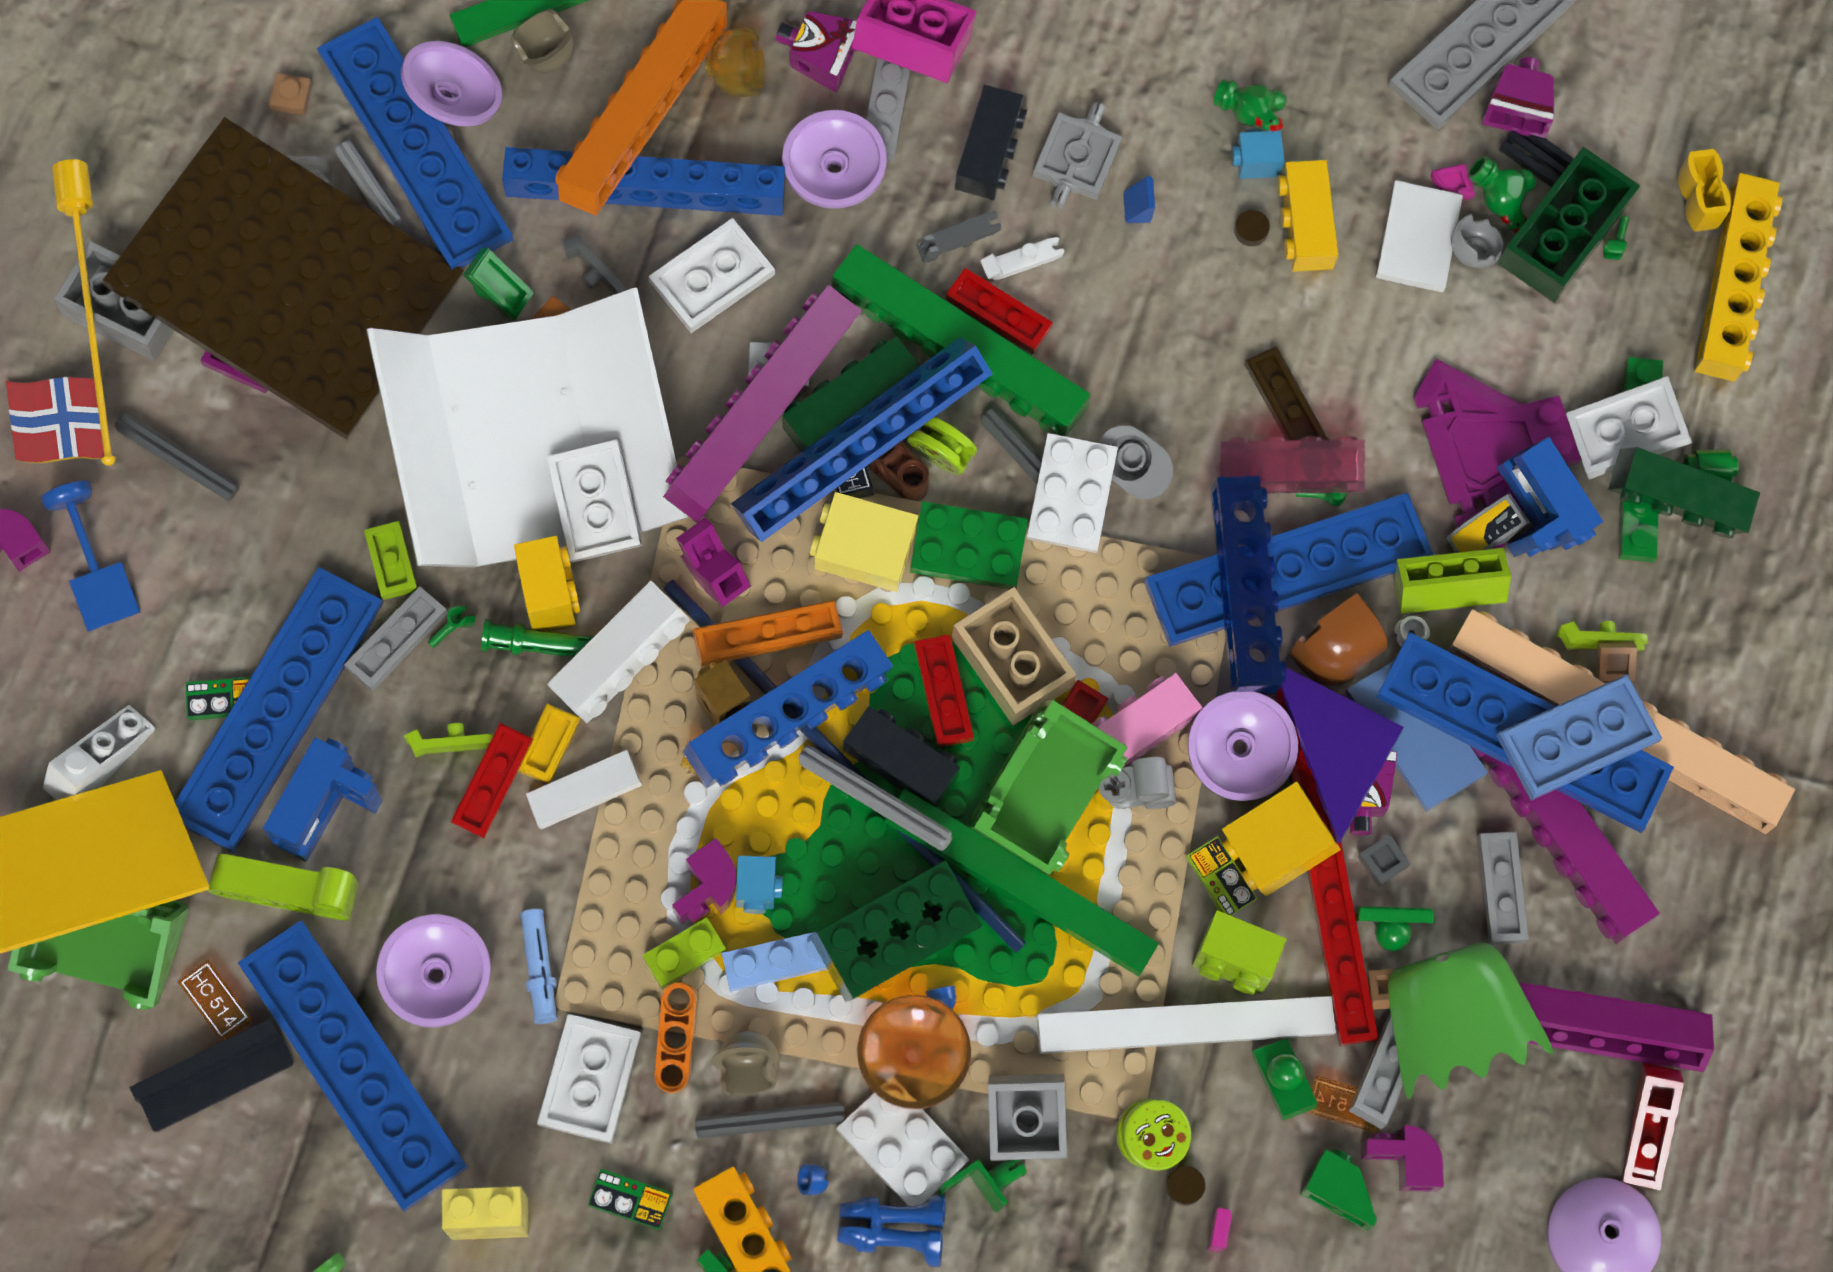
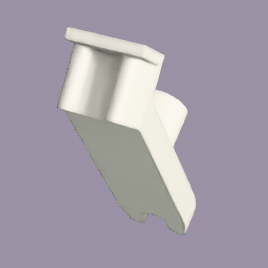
M1055 237L1034 244L1026 243L1020 249L997 257L992 254L980 260L988 279L992 278L996 281L1057 260L1063 256L1064 249L1054 250L1052 248L1058 245L1059 238Z

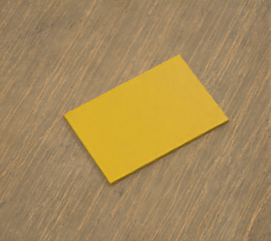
M162 770L0 817V954L209 890V884Z

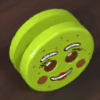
M933 417L920 427L923 432L915 430L908 436V443L920 455L941 469L955 475H962L967 468L966 464L977 453V447L967 436L937 417Z
M1142 1099L1128 1106L1120 1116L1116 1128V1140L1122 1155L1131 1164L1143 1169L1165 1170L1178 1164L1186 1155L1191 1143V1127L1186 1115L1177 1105L1161 1099Z

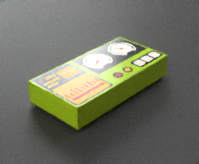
M1218 836L1185 857L1219 911L1231 916L1257 900L1256 895L1246 883Z

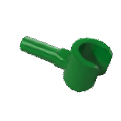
M1621 217L1615 239L1606 238L1603 248L1604 259L1620 260L1622 258L1623 252L1627 247L1625 234L1629 217Z
M1332 480L1327 490L1296 488V497L1324 499L1326 503L1332 506H1340L1346 498L1348 486L1342 481Z
M455 606L449 609L447 613L448 622L428 641L432 648L436 647L456 628H470L474 625L476 621L475 616H466L461 621V614L467 609V606Z

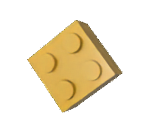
M557 535L513 544L532 630L553 631L576 626L574 614L581 612L574 580L566 581L573 579L567 546L559 547Z

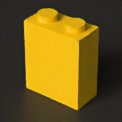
M1295 782L1222 828L1227 837L1222 843L1234 861L1240 858L1246 870L1241 874L1252 891L1259 889L1265 896L1270 895L1341 850L1298 782Z

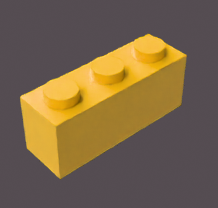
M1327 160L1286 162L1282 175H1278L1276 181L1278 196H1283L1284 207L1280 209L1281 227L1287 228L1288 239L1284 240L1285 259L1291 260L1292 272L1333 270L1339 255Z

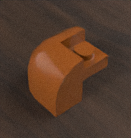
M1356 593L1317 621L1319 625L1308 636L1299 638L1289 655L1302 672L1313 681L1324 685H1342L1353 680L1357 671L1362 666L1385 651L1388 642L1379 621Z

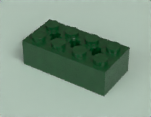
M1583 147L1507 245L1498 265L1555 303L1630 205L1641 185Z
M945 860L809 937L844 1001L847 1002L982 927V924ZM923 904L927 908L931 907L933 909V919L923 918L921 911L925 910ZM891 922L895 926L899 925L901 927L902 933L900 935L902 938L890 935L889 929L893 928ZM859 940L863 944L867 943L869 945V957L866 954H858L856 948L861 946L858 942Z

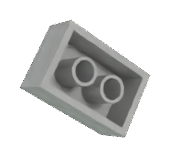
M90 241L85 249L95 332L156 361L174 330L103 285V278L120 255ZM78 260L53 300L63 317L87 328Z

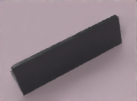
M268 1019L129 1088L135 1101L142 1106L152 1130L159 1132L292 1067L293 1061L276 1024L271 1019Z

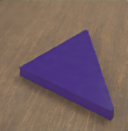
M1277 664L1274 671L1275 678L1278 680L1283 692V700L1298 733L1302 752L1308 768L1311 769L1317 785V793L1325 815H1328L1333 829L1334 839L1336 842L1341 843L1404 727Z

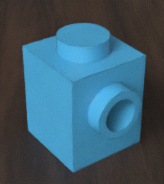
M1255 128L1239 134L1236 146L1231 147V163L1233 167H1238L1239 179L1277 177L1281 174L1284 165L1281 131H1264Z
M738 856L737 908H744V912L749 914H764L766 909H774V898H782L783 877L775 876L776 857Z

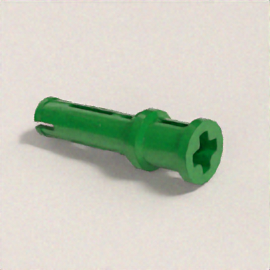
M485 619L481 651L487 652L488 649L511 651L512 655L516 656L525 651L575 657L594 636L525 629V625H522V623L510 626L493 624L491 619Z

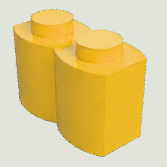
M1715 149L1691 151L1678 172V186L1681 194L1687 200L1685 205L1686 219L1694 232L1718 229L1731 208V196L1727 186L1722 181L1723 164Z

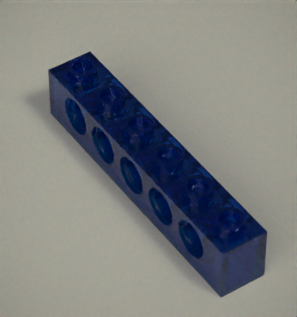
M1260 476L1217 477L1210 488L1231 692H1256L1263 695H1274L1282 686V683L1286 681V665L1284 661H1280L1279 648L1282 646L1283 636L1281 626H1276L1275 613L1278 612L1279 598L1277 591H1272L1271 578L1275 575V562L1273 556L1268 555L1267 543L1271 541V526L1269 522H1265L1264 509L1267 508L1268 501L1267 490L1265 487H1261ZM1240 510L1245 512L1250 521H1240L1235 516L1234 511ZM1238 545L1250 547L1253 556L1243 555L1239 551ZM1249 579L1253 581L1257 591L1245 589L1242 580ZM1245 614L1257 616L1261 626L1250 625L1246 620ZM1249 649L1261 651L1264 661H1255L1250 656Z

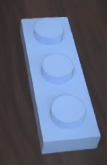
M816 932L722 953L730 992L827 970L809 937Z

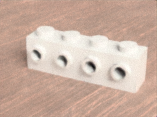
M650 581L547 685L582 720L588 723L592 718L599 716L605 710L607 703L618 692L625 690L631 684L633 677L644 666L651 664L657 658L659 651L670 640L677 638L683 632L685 625L690 619L664 592Z

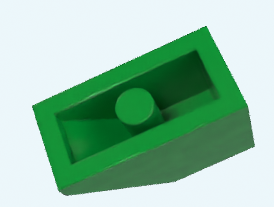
M1325 1149L1319 1155L1300 1195L1362 1229L1370 1230L1374 1227L1377 1218L1360 1168L1352 1164L1353 1158L1337 1149H1333L1332 1152Z

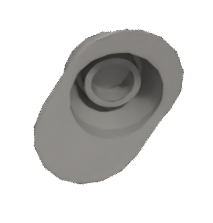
M1119 425L1109 429L1101 437L1099 443L1118 447L1112 480L1125 491L1139 499H1153L1163 494L1169 488L1173 479L1174 468L1171 457L1162 446L1135 427Z

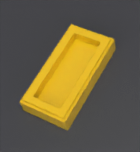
M547 703L531 735L534 741L518 772L545 784L551 783L578 729L581 718Z

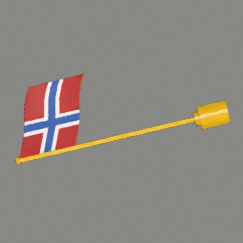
M67 159L59 161L52 166L57 209L67 216L73 217L94 379L60 377L31 383L6 381L14 453L16 460L26 463L42 464L74 458L101 459L104 465L111 466L115 463L116 457L112 456L80 220V216L86 214L87 210L93 206L89 170L86 162L77 159Z

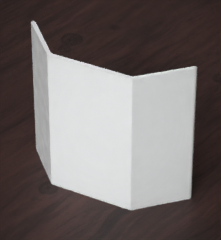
M637 288L623 291L557 316L441 334L421 335L376 328L367 329L418 566L479 567L516 560L513 544L556 535L559 547L567 546L547 456L616 439L620 443L639 532L643 533L688 518L686 514L663 497L670 487L665 481L677 466Z

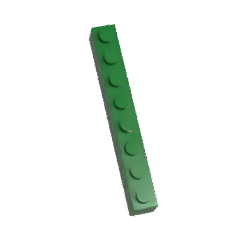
M858 244L854 246L833 274V289L851 303L862 308L865 315L874 322L880 323L882 321L890 326L895 335L904 341L911 340L921 346L922 351L930 358L958 338L974 344L993 373L980 383L982 391L993 398L1000 397L1009 403L1010 408L1018 415L1023 417L1028 415L1037 421L1040 428L1046 433L1067 437L1087 409L1091 396L1090 393Z

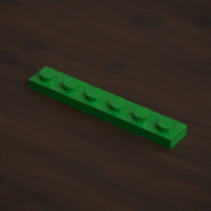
M1628 357L1625 361L1624 392L1663 378V360ZM1620 500L1618 559L1654 563L1657 559L1659 514L1650 510L1651 505L1643 502L1640 505Z

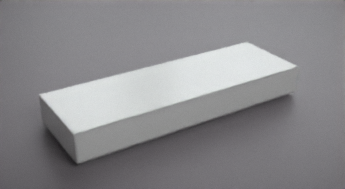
M625 750L526 793L536 823L542 830L642 786L631 754L628 750Z

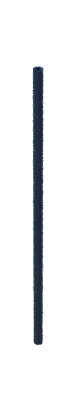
M674 580L669 581L665 585L663 590L699 627L716 624ZM749 657L732 660L764 694L777 687ZM791 705L782 706L783 712L787 717L792 719L798 718V711L795 707ZM808 725L800 729L820 752L868 780L817 727L810 730ZM898 831L932 867L945 861L943 857ZM948 863L973 910L1015 953H1018L1026 945V942Z

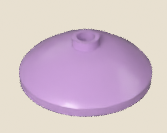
M444 41L424 42L412 48L402 63L401 79L407 94L423 112L438 121L456 126L480 125L490 120L500 107L502 88L497 75L481 57L467 48Z
M826 110L806 117L792 129L784 144L782 162L789 185L801 198L820 207L836 209L856 205L876 191L885 175L887 153L881 135L866 119L848 111ZM832 166H837L841 170L833 173L828 169Z
M1252 691L1229 692L1211 700L1195 717L1188 736V755L1196 776L1215 794L1236 801L1259 799L1277 790L1290 776L1298 754L1297 733L1287 712L1273 699ZM1236 740H1241L1245 744V751L1242 754L1236 753L1233 749V744Z
M424 915L402 924L386 940L378 957L377 983L384 1001L401 1019L421 1027H443L462 1020L480 1004L490 982V957L481 937L465 922L447 915ZM435 970L443 972V978L438 982L430 980V975Z
M1593 1178L1573 1185L1555 1202L1548 1219L1547 1241L1552 1258L1561 1272H1651L1657 1262L1661 1249V1229L1655 1211L1640 1192L1630 1185L1615 1179ZM1607 1225L1615 1229L1616 1236L1614 1239H1610L1605 1235V1227Z

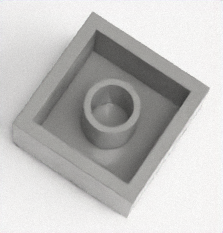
M1064 1074L989 1076L990 1159L1067 1158Z

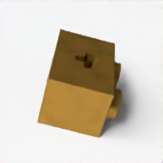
M726 660L719 664L712 662L697 673L698 677L694 679L696 700L714 726L751 704L750 694Z

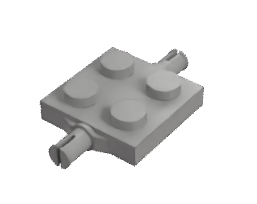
M1093 102L1086 119L1073 118L1058 112L1033 171L1034 177L1050 182L1057 187L1050 201L1053 207H1056L1058 202L1057 209L1064 208L1070 192L1079 193L1094 200H1097L1123 138V136L1107 131L1099 124L1106 110L1102 104H1100L1097 111L1098 103Z

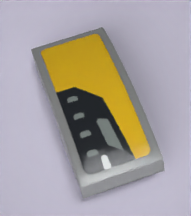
M1507 494L1449 534L1446 539L1456 553L1493 549L1497 545L1505 543L1530 522L1511 494Z

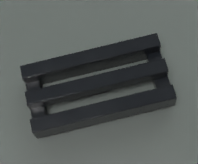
M1515 131L1510 133L1507 140L1499 148V151L1523 168L1530 170L1534 176L1551 188L1574 159L1546 138L1531 134L1526 136ZM1513 143L1517 144L1519 147H1521V148L1524 149L1526 152H1528V153L1530 154V156L1533 157L1535 160H1537V161L1540 162V163L1542 162V163L1545 164L1547 167H1549V168L1552 169L1554 172H1556L1557 175L1555 176L1554 174H1552L1551 172H1549L1547 169H1545L1544 167H1542L1540 164H1538L1537 162H1535L1533 159H1531L1530 157H1528L1526 154H1524L1523 152H1521L1519 149H1517L1516 147H1514L1512 144H1513Z

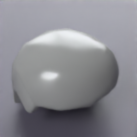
M1469 214L1457 224L1451 246L1454 255L1461 263L1475 268H1488L1494 265L1502 256L1504 241L1500 232L1490 225L1488 219L1475 221L1472 214Z

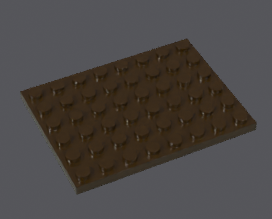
M224 117L120 255L102 282L108 289L347 440L380 394L367 329L376 328L422 334L462 277L464 270L460 267L451 269L444 257Z

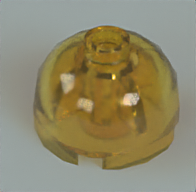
M741 27L725 31L714 41L710 56H707L705 59L707 75L713 77L715 84L723 93L734 97L759 96L761 93L757 89L764 87V56L762 50L756 51L753 41H758L759 37L752 27Z

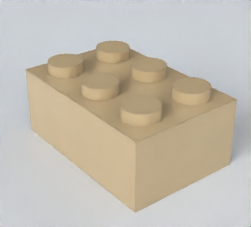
M1015 587L954 624L952 639L1012 725L1035 712L1044 700H1054L1074 686L1076 673Z

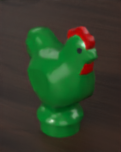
M1225 79L1221 80L1214 96L1213 105L1220 107L1222 111L1230 109L1233 111L1235 118L1247 126H1259L1264 130L1277 131L1283 128V120L1274 114V112L1283 110L1287 103V96L1280 90H1269L1262 85L1238 87L1234 80L1231 82Z
M1482 156L1471 166L1467 177L1473 181L1475 187L1483 188L1484 202L1488 209L1501 217L1509 231L1513 230L1517 234L1527 221V217L1523 215L1521 204L1525 194L1529 193L1536 186L1537 182L1534 174L1527 169L1519 171L1511 168L1498 170L1497 162L1494 159L1490 160L1487 156Z

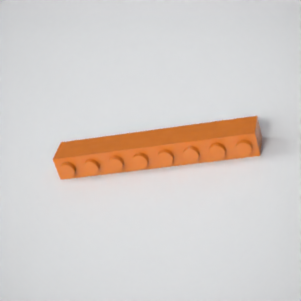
M721 0L676 1L672 15L666 23L662 22L651 45H646L643 48L639 62L634 69L627 71L621 88L617 93L613 92L610 95L606 109L601 116L594 118L585 139L577 142L573 155L567 165L563 164L559 168L555 178V183L558 185L559 201L597 216L727 27L726 2Z

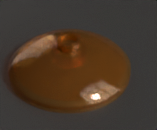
M906 995L885 1002L869 1016L859 1035L857 1060L864 1081L879 1098L899 1108L924 1109L942 1103L961 1086L970 1066L971 1043L964 1023L946 1004L927 996ZM911 1050H915L920 1054L921 1058L918 1062L912 1063L907 1060L906 1054Z

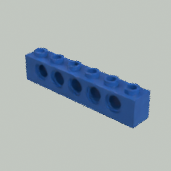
M867 630L693 739L682 752L706 788L715 783L722 787L739 775L736 770L748 763L750 768L765 760L769 756L767 750L778 744L782 749L799 737L797 731L806 725L812 730L829 718L826 713L836 706L842 711L858 700L856 694L867 688L869 692H872L888 681L885 675L893 665L870 631ZM842 668L854 670L857 674V681L846 679L842 673ZM820 686L824 688L828 694V699H818L813 694L812 687ZM791 705L795 707L798 711V718L792 719L787 717L783 712L782 706ZM756 723L764 725L768 730L769 736L766 738L758 737L753 732L752 725ZM729 742L734 744L738 749L739 755L736 757L726 755L722 750V743Z

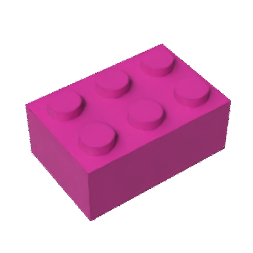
M867 0L857 17L852 48L948 84L970 42L977 11L949 0Z

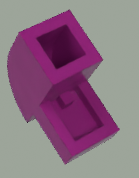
M0 509V552L2 550L5 551L19 572L50 553L28 519L13 510Z
M705 517L676 538L683 552V555L680 557L687 569L704 591L721 607H724L751 587L740 562L724 549L713 524Z
M716 838L686 859L687 869L699 886L672 904L673 913L681 924L689 919L692 923L701 919L710 911L708 906L712 903L720 915H722L734 900L737 888L735 867L732 859Z
M1404 1125L1398 1130V1140H1394V1134L1374 1133L1371 1134V1139H1367L1361 1144V1160L1399 1161V1191L1437 1192L1444 1187L1441 1150L1436 1141L1424 1130L1415 1126Z

